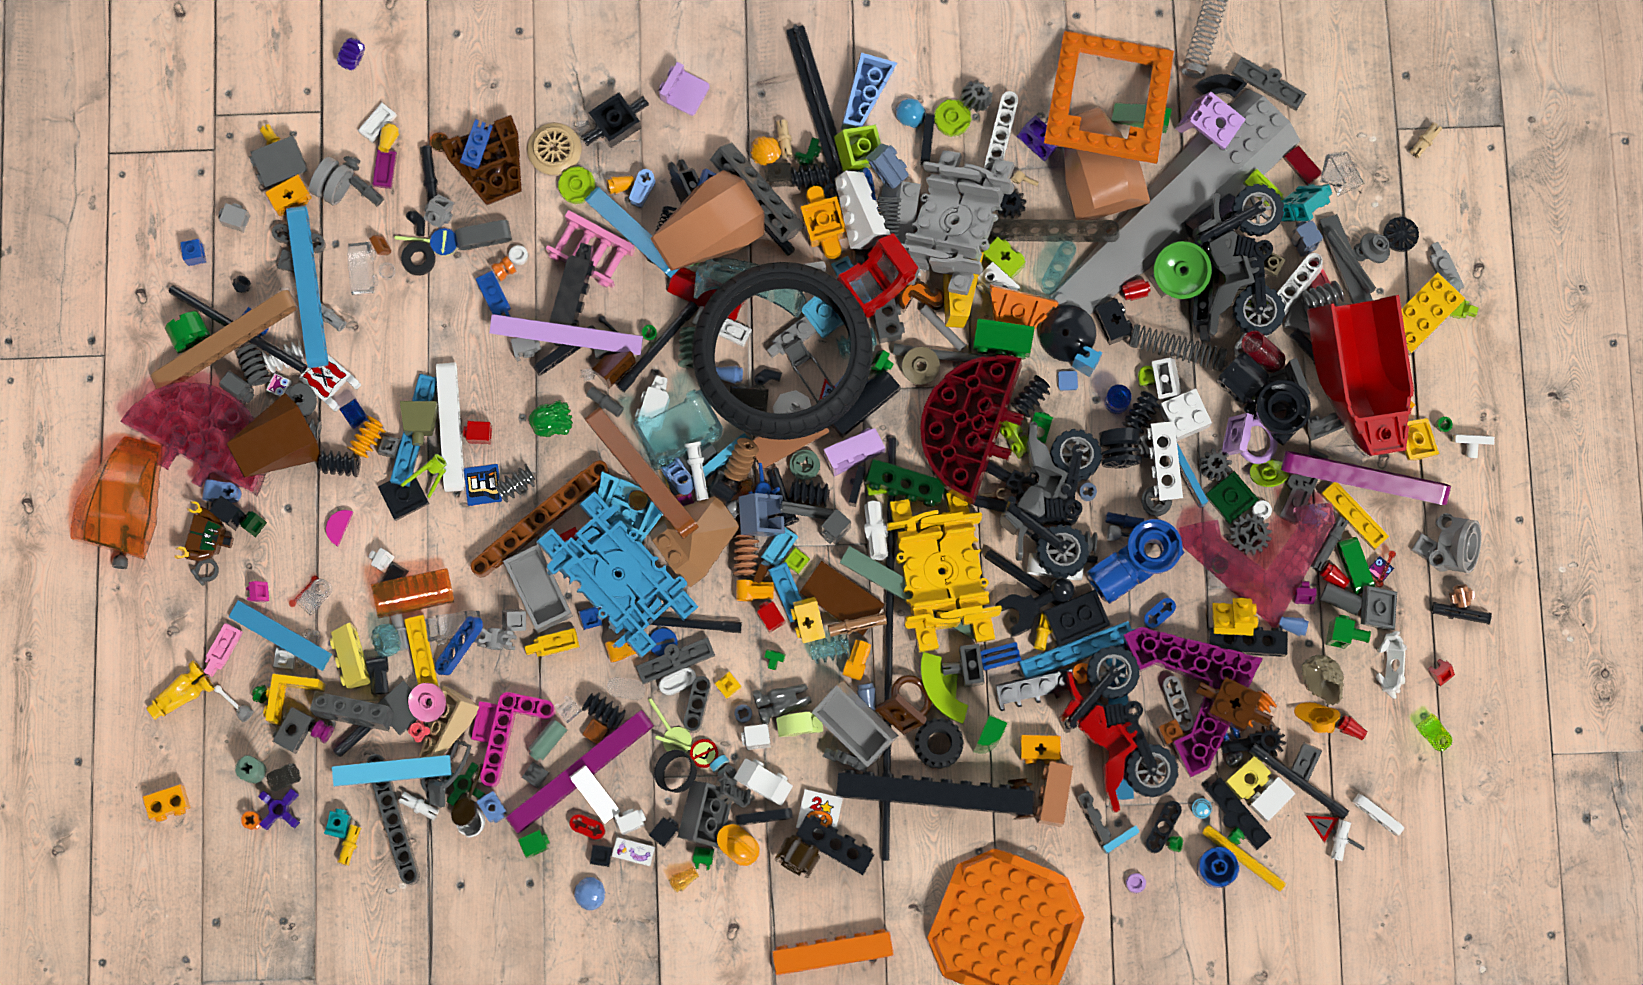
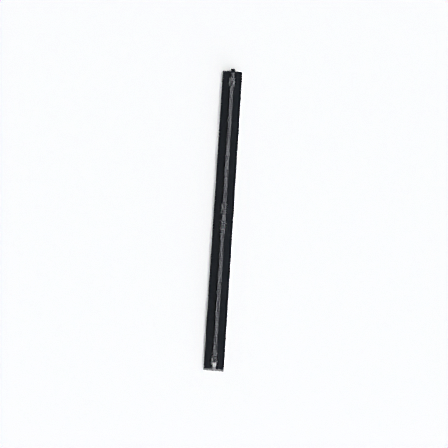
M796 24L793 25V28L787 29L786 33L827 167L829 168L831 180L836 185L835 178L838 176L836 170L839 175L843 172L834 139L838 133L805 26L797 27ZM873 247L868 250L853 248L857 263L862 265L870 258L868 254ZM870 272L862 277L863 284L871 299H874L875 295L877 297L883 292Z

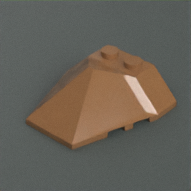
M715 496L684 506L685 510L699 526L698 529L685 539L678 534L663 515L649 532L652 541L678 576H682L687 581L689 587L695 585L708 574L709 569L717 561L725 546L729 544L740 528V525L726 505Z

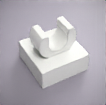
M382 548L377 553L371 550L368 556L370 559H373L371 565L383 573H386L394 559L392 554Z
M276 647L273 667L294 670L296 656L283 648Z

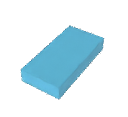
M785 528V534L776 535L761 558L770 562L774 567L780 565L798 539V536Z
M1135 825L1103 846L1102 850L1106 854L1138 834L1139 829Z

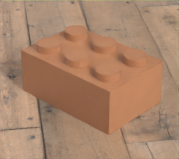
M1049 762L1043 768L1041 779L1045 780L1044 785H1041L1038 798L1042 800L1041 805L1037 806L1035 813L1038 823L1057 827L1064 825L1073 771L1072 765Z

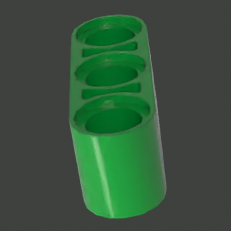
M1353 537L1337 542V548L1354 594L1363 593V586L1375 587L1358 538Z

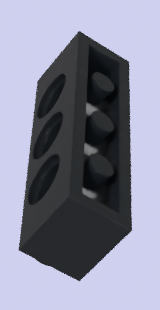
M1263 627L1254 628L1253 636L1214 634L1213 628H1209L1207 644L1251 656L1285 657L1288 648V631H1283V628H1271L1270 631L1263 630ZM1223 636H1231L1233 639L1232 644H1226ZM1243 636H1249L1252 639V644H1244ZM1262 638H1270L1271 646H1265Z
M812 814L810 818L807 816L804 818L795 836L801 838L804 843L817 847L820 852L864 875L875 855L871 853L872 848L865 844H862V846L855 844L856 839L847 834L844 837L837 833L838 829L829 824L827 827L821 825L820 822L822 820ZM817 828L822 829L824 832V837L821 840H816L813 837V831ZM833 838H838L841 841V847L837 850L830 847V841ZM850 848L858 850L859 855L856 859H850L847 856V851Z

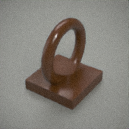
M904 675L894 682L891 689V698L878 704L875 710L904 735L924 725L927 720L925 716L929 713L932 702L920 678L913 675ZM913 683L921 689L924 695V706L920 711L899 694L900 687L903 684Z

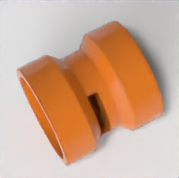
M507 256L502 258L501 262L491 265L492 270L500 281L506 279L507 275L517 272Z

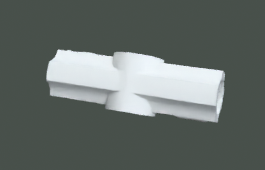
M869 501L864 505L866 524L864 525L865 534L869 541L872 560H883L888 556L886 543L888 531H886V523L883 520L882 504L880 501Z

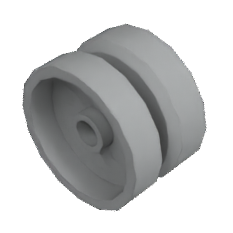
M326 157L318 165L311 178L309 192L318 198L323 196L324 201L331 205H337L348 191L354 171L346 165L339 166L337 160Z

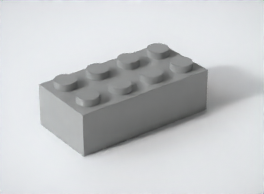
M538 544L503 561L538 633L573 617L554 575L547 574L548 563Z
M844 681L837 684L812 711L867 767L873 764L899 736Z

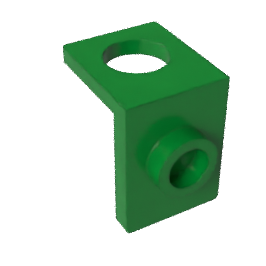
M1035 412L1032 422H1036L1037 427L1044 429V435L1037 437V439L1045 444L1053 417L1045 412Z

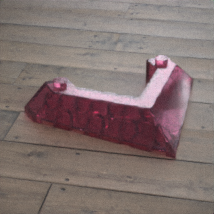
M1332 503L1304 505L1293 509L1296 530L1267 570L1221 539L1218 520L1180 527L1179 534L1182 539V546L1187 552L1239 598L1252 599V604L1257 605L1256 613L1268 622L1271 627L1276 628L1295 595L1296 589L1300 586L1301 581L1335 523Z

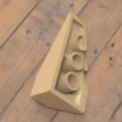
M443 686L442 691L446 698V707L438 719L429 722L430 734L423 741L419 758L442 756L471 724L473 718L477 715L479 706L464 695L447 686Z

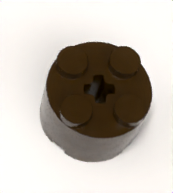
M792 835L791 838L786 837L774 858L777 862L780 859L782 861L781 866L799 876L801 873L806 874L804 878H809L820 859L818 854L820 850L809 844L807 846L801 843L803 840L795 835Z

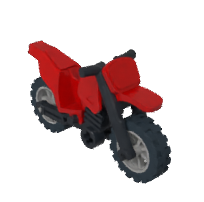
M1119 646L1102 648L1090 659L1087 666V680L1091 688L1084 699L1076 689L1072 671L1066 673L1068 689L1073 700L1068 703L1059 717L1061 722L1065 721L1063 728L1065 733H1069L1078 724L1080 731L1094 744L1103 746L1108 750L1109 759L1103 765L1104 790L1107 794L1111 810L1114 813L1120 811L1116 790L1123 780L1125 757L1133 751L1125 765V777L1128 780L1129 786L1142 796L1157 797L1169 792L1176 784L1179 775V767L1175 756L1161 745L1147 743L1145 734L1139 725V718L1143 713L1141 703L1130 701L1122 706V703L1102 705L1097 701L1101 696L1107 699H1118L1126 696L1136 687L1140 678V667L1136 662L1137 659L1135 656L1133 657L1130 651H1126ZM1112 658V666L1109 667L1104 661ZM1116 659L1124 663L1118 668L1115 667ZM1102 664L1107 670L1099 673V668ZM1126 666L1127 675L1122 674L1120 669ZM1118 676L1126 678L1122 685L1119 684ZM1113 681H1115L1117 687H1111L1109 685ZM1135 708L1136 712L1129 714L1128 710ZM1154 757L1159 758L1162 762L1157 765ZM1139 763L1143 768L1142 771H1137ZM1165 765L1166 773L1158 771V768ZM1138 774L1145 775L1144 782L1139 778ZM1157 774L1165 777L1160 783H1158L1156 778ZM1149 778H1153L1155 785H1148L1146 783Z

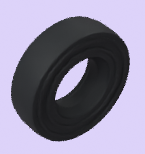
M421 241L408 244L401 255V262L405 270L416 276L429 273L436 261L435 253L431 246ZM416 252H422L426 256L425 262L421 265H415L411 261L412 255Z

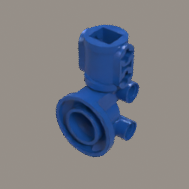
M1159 519L1146 520L1133 529L1125 547L1086 572L1088 580L1094 590L1096 589L1099 597L1104 602L1111 604L1138 584L1149 579L1153 574L1164 573L1173 568L1185 553L1182 549L1181 536L1175 527L1166 521ZM1149 543L1157 544L1160 548L1159 557H1149L1145 553L1144 547Z

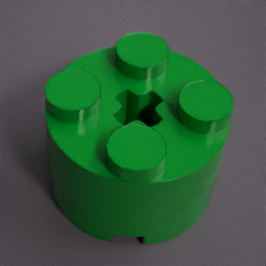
M196 311L179 315L181 319L176 322L172 319L165 326L166 333L177 353L191 349L211 336L201 315Z

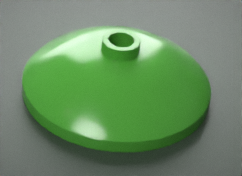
M1185 241L1175 242L1165 247L1157 256L1154 265V276L1160 289L1167 295L1178 299L1191 298L1201 293L1208 285L1212 273V266L1207 253L1198 245ZM1182 266L1187 268V272L1184 274L1180 272Z

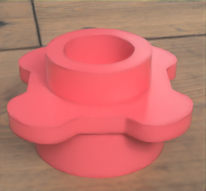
M417 719L416 723H413L408 728V733L414 738L415 742L420 743L425 735L430 734V728L424 725V721Z

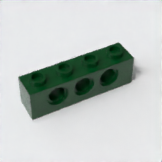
M876 459L870 462L864 483L869 485L868 488L886 490V493L889 495L905 496V499H909L912 502L918 500L927 507L938 506L941 503L945 488L937 478ZM882 475H888L891 478V482H884ZM900 481H907L909 483V488H903L900 484ZM919 486L926 487L927 494L920 493Z

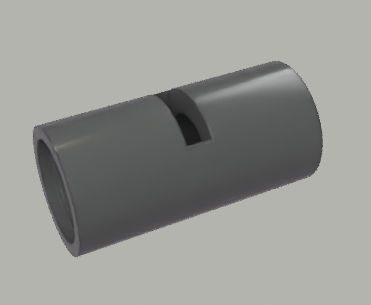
M1328 582L1320 598L1321 601L1354 615L1358 614L1362 605L1361 596Z

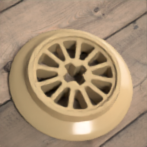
M549 123L538 128L530 137L527 146L528 157L532 165L540 172L548 175H559L565 170L574 167L579 161L582 149L581 141L576 132L561 123ZM554 133V138L551 140L549 134ZM557 134H561L558 140H556ZM545 136H547L548 139H549V142L546 141V140L543 139V138H544ZM551 145L557 146V149H558V150H557V151H555V150H552V151H551V147H550V146H551ZM559 155H562V156H564L565 158H564L563 160H561V158H560ZM552 156L551 162H548L547 160ZM555 156H557L559 162H554Z

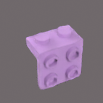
M677 62L675 66H671L667 74L669 77L666 82H662L659 87L660 100L690 116H694L710 89V85L685 72L684 65Z

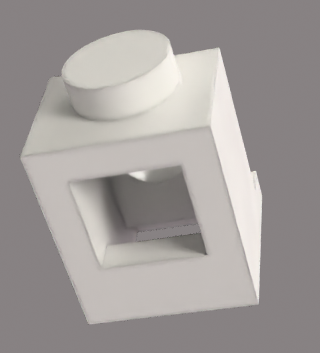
M642 809L639 811L627 810L622 813V817L618 814L614 815L622 835L645 826L643 821L646 818Z

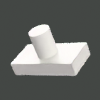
M1452 434V442L1467 443L1466 457L1478 458L1479 444L1494 445V437Z

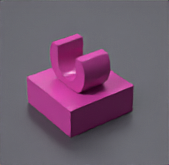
M249 582L246 590L250 591V597H247V600L268 602V582Z

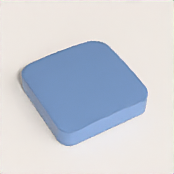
M1060 371L1058 373L1059 390L1070 391L1078 389L1076 371Z

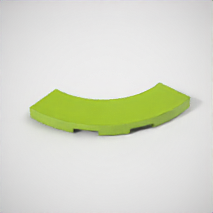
M923 652L921 677L929 699L943 715L957 723L963 724L969 705L957 700L945 687L940 669L942 657Z

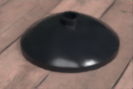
M1063 305L1056 307L1047 314L1040 327V341L1044 350L1051 357L1059 361L1073 362L1077 354L1086 356L1089 352L1085 351L1083 347L1093 348L1096 341L1097 331L1093 318L1088 312L1078 306ZM1065 329L1069 330L1067 336L1063 335V330Z

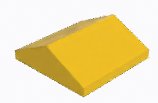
M1428 418L1408 421L1409 432L1405 451L1407 460L1417 461L1438 455V448Z

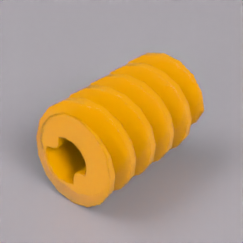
M367 415V418L370 422L363 421L365 428L360 427L358 429L361 435H354L357 441H350L353 447L347 446L350 451L364 458H369L366 451L373 452L371 444L377 446V442L374 439L382 438L379 432H386L383 424Z

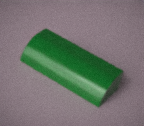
M989 715L974 752L984 754L992 751L998 745L1008 722Z

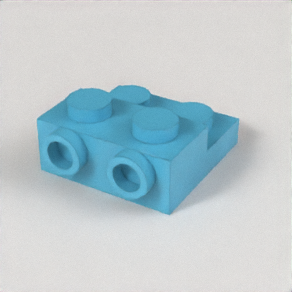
M816 296L800 308L822 338H826L836 328L844 325L839 315L827 303Z

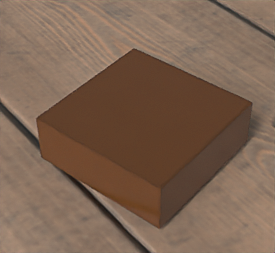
M764 560L760 563L753 581L761 583L765 579L770 562Z

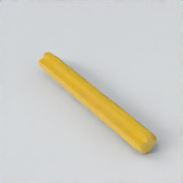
M1210 825L1204 828L1202 831L1204 836L1219 847L1232 851L1240 863L1276 890L1282 891L1286 883Z

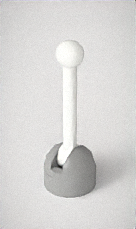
M220 685L214 687L216 693H220L237 709L236 715L242 722H246L253 715L254 711L249 706H239L222 691Z

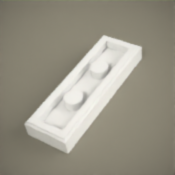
M700 306L692 322L694 325L697 324L699 316L704 308L702 306ZM727 318L718 336L744 347L752 329Z
M586 765L570 776V779L604 823L620 812Z

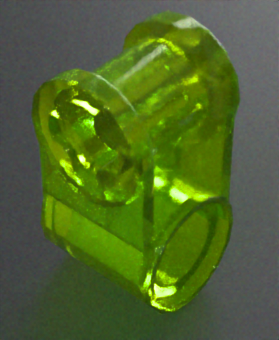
M1433 713L1416 725L1421 735L1427 739L1436 751H1445L1452 745V736ZM1443 738H1444V739H1445V742L1440 745V744H1439L1440 739H1443Z

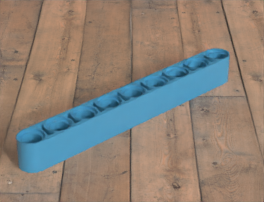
M306 205L287 208L286 212L306 361L310 369L327 366L329 362L308 210Z

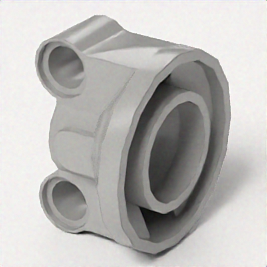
M1444 513L1437 520L1438 526L1442 529L1438 539V549L1430 554L1429 562L1440 572L1451 570L1471 573L1477 564L1480 554L1481 526L1476 520L1457 518L1451 514ZM1452 521V524L1445 528L1446 523ZM1443 557V562L1437 564V560Z

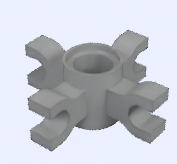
M482 628L479 634L481 636L480 639H475L474 643H477L478 647H485L487 649L503 650L504 647L506 650H515V646H512L510 640L516 639L517 636L513 635V631H505L498 628H488L487 631Z

